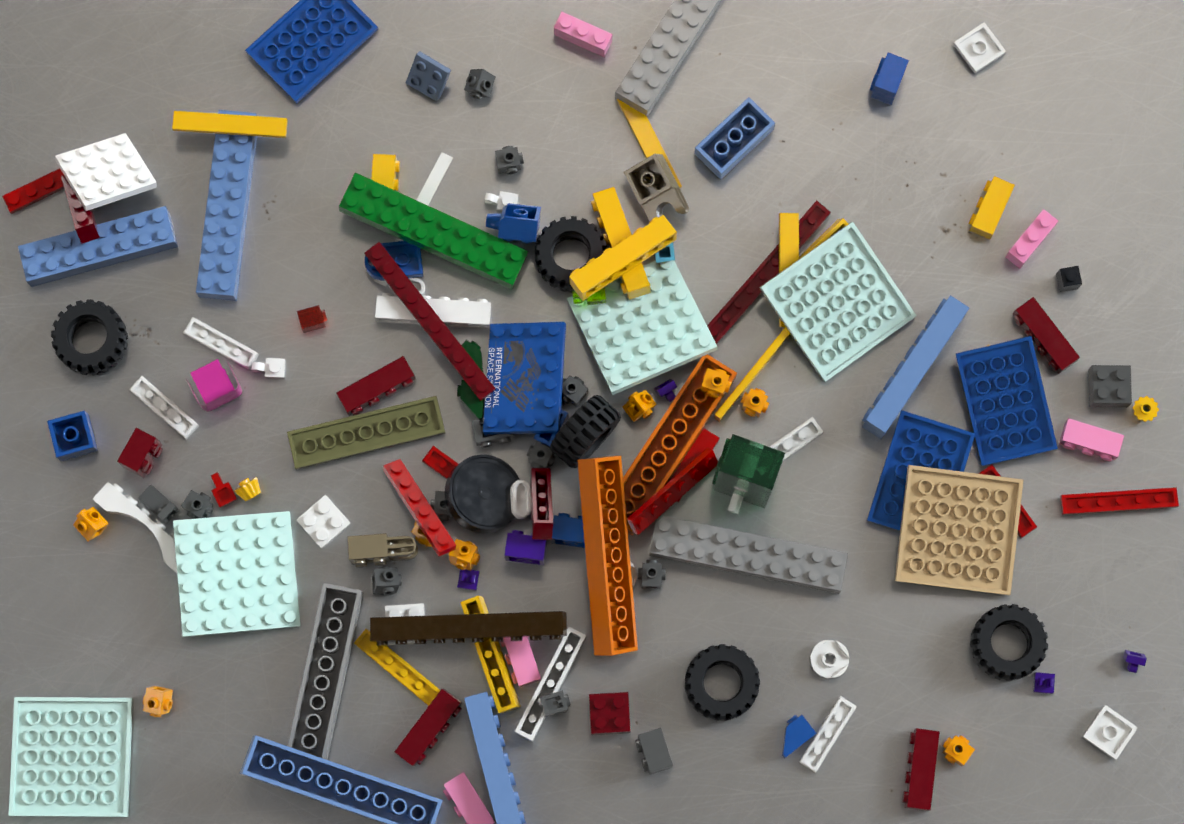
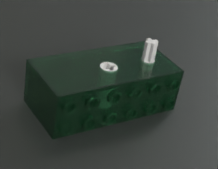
M732 434L731 439L727 438L712 482L715 485V491L731 496L727 510L738 514L742 501L765 509L785 453Z

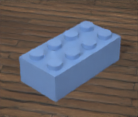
M748 97L695 147L694 154L721 180L774 130L775 122Z

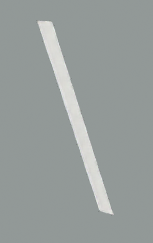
M441 152L417 201L429 205L453 157ZM396 238L395 242L403 241V240H401V239H399V238ZM377 279L374 280V282H377L385 287L387 285L386 281H380Z

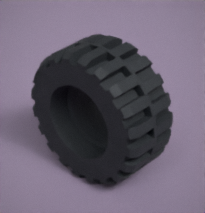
M571 216V219L561 217L560 221L556 222L554 220L550 222L549 227L545 226L542 234L538 236L537 244L535 245V262L538 272L542 275V279L545 282L548 281L551 287H559L560 291L564 292L566 289L575 292L569 282V276L574 270L564 269L554 261L553 251L556 245L567 239L579 240L588 248V261L601 256L603 251L607 249V245L603 239L602 232L598 231L597 226L593 223L588 224V220L584 218L577 220L576 216Z
M87 299L85 303L80 300L76 301L75 306L68 305L65 313L61 311L58 314L60 319L58 321L55 320L53 323L55 330L51 331V337L53 338L51 343L58 358L72 371L79 372L82 375L90 373L94 376L98 375L100 371L103 373L108 372L110 366L114 368L118 365L116 362L118 359L122 360L124 357L123 350H127L128 346L126 343L128 333L125 330L124 322L112 307L106 306L101 301L94 302L92 299ZM88 322L101 323L107 331V337L103 346L89 354L78 352L73 346V337L76 330Z
M594 395L568 419L555 435L550 444L551 451L569 467L577 468V460L589 458L612 433L621 419L620 413L603 397Z
M1004 604L992 608L976 622L975 628L971 633L970 647L973 648V658H976L978 661L976 664L980 668L982 667L986 674L993 675L999 680H1018L1031 674L1045 659V652L1048 650V643H1046L1048 634L1044 632L1043 627L1045 626L1043 622H1039L1038 616L1035 613H1030L1028 608H1021L1016 604ZM1001 625H1014L1026 637V651L1017 660H1004L992 648V634Z
M712 645L700 651L690 662L685 675V692L689 702L697 712L699 711L703 714L702 716L716 721L731 720L741 716L755 702L759 693V671L754 665L753 659L749 658L745 651L739 650L732 645ZM725 664L731 666L740 677L741 685L739 692L730 700H715L707 694L704 688V676L715 665Z

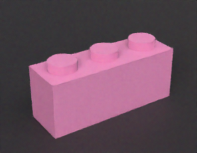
M561 12L554 26L555 36L604 58L612 43L611 33L564 12Z
M1043 209L1009 250L1005 258L1020 269L1056 226L1058 220Z
M1068 418L1064 424L1059 444H1063V447L1069 450H1075L1076 448L1082 450L1083 454L1089 456L1095 454L1101 456L1102 460L1112 461L1116 460L1119 456L1124 435Z
M522 637L523 641H511V638H503V642L500 643L502 647L506 646L508 654H505L508 666L512 665L514 670L511 673L513 683H518L520 688L541 681L528 637Z
M464 772L444 784L446 788L443 790L449 801L453 799L456 804L453 808L459 818L461 816L464 817L467 822L465 824H495L494 819Z

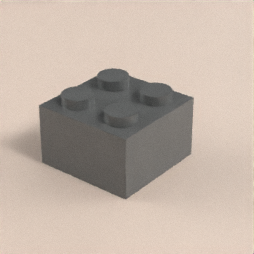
M1092 365L1088 369L1089 407L1127 408L1132 404L1131 365Z
M661 728L638 735V740L635 743L638 753L642 752L644 759H641L644 772L648 771L649 775L673 767Z

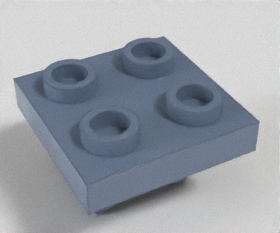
M419 51L415 56L405 83L431 99L438 101L441 98L451 69Z

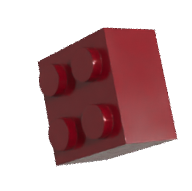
M135 428L117 462L123 468L144 478L145 475L150 474L154 459L160 456L163 450L161 448L162 444L156 437Z
M628 692L589 694L591 735L631 732Z

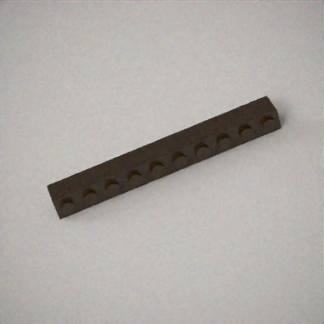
M564 611L370 618V641L376 642L377 646H386L388 642H395V645H407V641H415V644H426L428 640H434V644H445V640H453V643H465V639H472L473 643L484 642V639L490 638L491 642H503V638H511V641H523L522 637H530V641H541L542 637H549V640H561V636H567V616Z

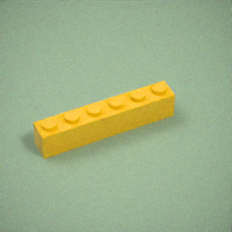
M611 187L593 193L592 209L594 212H598L597 222L599 228L604 229L603 239L606 241V245L609 244L610 248H613L621 239L628 238L632 234L615 188ZM642 263L620 276L623 282L620 283L622 292L627 294L629 300L651 293L650 284Z
M664 215L659 218H653L644 228H638L634 231L633 235L621 239L613 248H607L598 258H592L581 269H575L569 276L570 285L582 301H584L677 240V231Z
M478 595L460 602L464 614H489L482 596ZM490 638L484 639V642L474 643L498 713L504 714L520 708L521 705L499 642H491Z

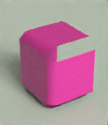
M218 359L190 373L206 405H200L188 382L189 387L204 411H212L238 398L242 394L239 382L235 390Z

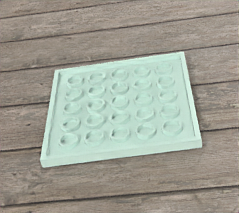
M853 222L846 225L760 287L824 382L917 316Z
M655 260L643 265L650 284L651 293L629 300L627 294L622 292L620 283L623 282L621 277H619L584 301H582L578 294L567 298L568 304L612 395L718 350L674 260L656 263Z
M290 511L173 520L182 637L300 627Z
M14 697L9 816L128 817L133 698Z

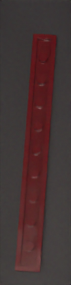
M817 200L799 220V250L831 214ZM779 244L707 325L716 345L762 293L760 287L779 274Z
M378 242L364 252L368 260L477 398L482 401L493 393L496 388L382 244Z

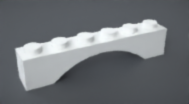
M107 482L94 496L93 500L109 514L128 516L146 525L159 542L163 561L177 573L174 534L168 535L164 531L166 527L157 520L156 523L150 519L152 514L145 508L140 510L136 506L138 502L130 495L126 498L122 494L124 490L116 483L112 485Z

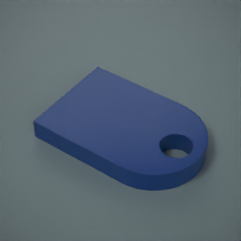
M406 241L381 243L408 278L423 277L421 250L419 247ZM365 256L364 262L367 273L374 279L385 281L375 267L369 265L370 261Z

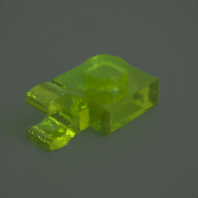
M605 287L584 301L575 291H572L574 304H580L586 300L587 305L606 303Z

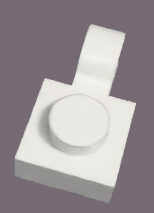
M500 191L499 196H496L495 194L486 193L485 203L497 205V211L502 212L503 207L508 203L517 204L519 194Z
M266 358V364L252 362L251 370L255 373H265V378L285 379V359Z

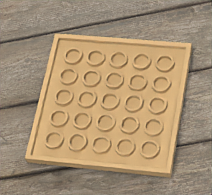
M908 465L895 581L1011 595L1023 479Z

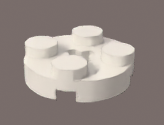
M823 640L813 648L810 655V664L818 676L825 679H834L841 676L847 670L849 653L842 643L834 640ZM825 655H833L835 657L833 659L834 664L826 663Z

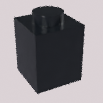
M1079 266L1061 268L1056 273L1060 292L1076 290L1082 285Z

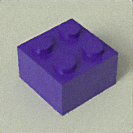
M512 530V533L507 532L505 560L544 566L547 540L532 539V533L531 535H524V532L519 530Z

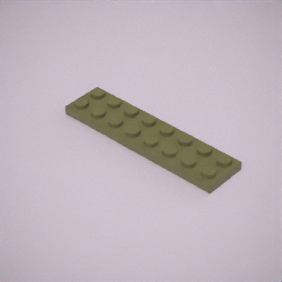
M437 396L287 432L296 470L446 434Z

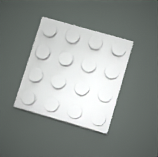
M126 133L55 156L56 163L85 211L157 188V182Z

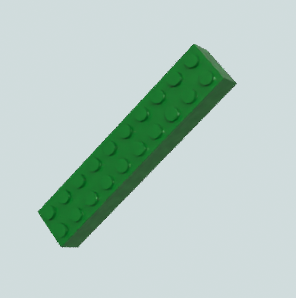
M354 173L339 205V211L511 290L529 252L358 173Z

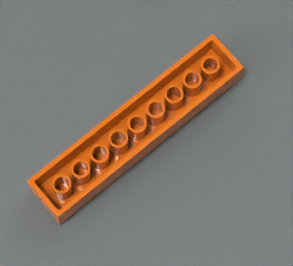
M708 354L702 356L623 477L626 518L632 515L669 482L723 399L720 396L718 398L707 395L708 392L701 390L707 368L726 371L727 375H730L728 381L732 383L736 379L737 372ZM627 520L628 534L633 536L634 533Z
M621 455L579 459L577 461L594 655L613 656L637 651Z

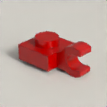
M218 472L210 475L216 486L211 491L220 508L238 500L230 483L223 484Z

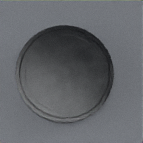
M486 454L471 456L458 464L447 478L444 491L447 508L452 517L461 526L477 533L498 531L515 518L511 512L510 488L514 482L520 479L514 469L498 457Z

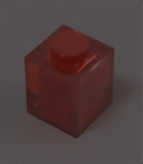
M319 305L297 311L303 333L326 327L324 322L328 321L325 309L321 310Z

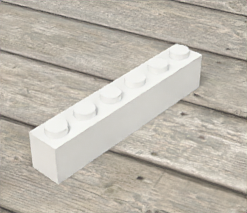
M382 293V296L377 295L376 322L419 324L398 297L390 293ZM422 295L446 326L490 329L492 305L488 300L477 299V301H469L468 298L450 300L449 297L431 299L430 296Z
M568 627L567 636L563 637L515 730L516 734L531 742L534 741L546 718L540 697L559 692L586 640L585 634Z

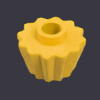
M1145 396L1144 398L1139 397L1138 400L1134 401L1135 405L1132 408L1138 420L1146 422L1147 420L1152 421L1154 417H1157L1159 408L1157 407L1158 403L1154 402V398ZM1143 406L1147 407L1148 412L1143 410Z
M257 477L251 480L249 478L242 480L238 483L239 487L234 490L244 501H248L261 493Z

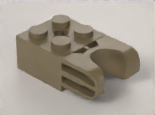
M655 153L624 171L649 221L655 217L659 218L662 216L663 208L668 203L674 207L677 213L686 214L689 212V206L663 154Z
M387 533L347 536L349 561L352 565H356V567H367L369 563H375V566L387 565L386 562L412 560L418 554V546L410 536L388 537Z

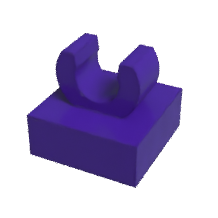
M669 379L655 387L654 390L658 396L662 397L665 395L667 401L671 402L676 397L672 390L677 388L674 380Z
M460 569L457 588L477 591L480 571Z
M1129 650L1124 652L1123 658L1125 662H1128L1127 669H1129V672L1137 673L1138 665L1145 666L1147 660L1145 654Z
M1035 672L1033 692L1054 694L1055 674Z

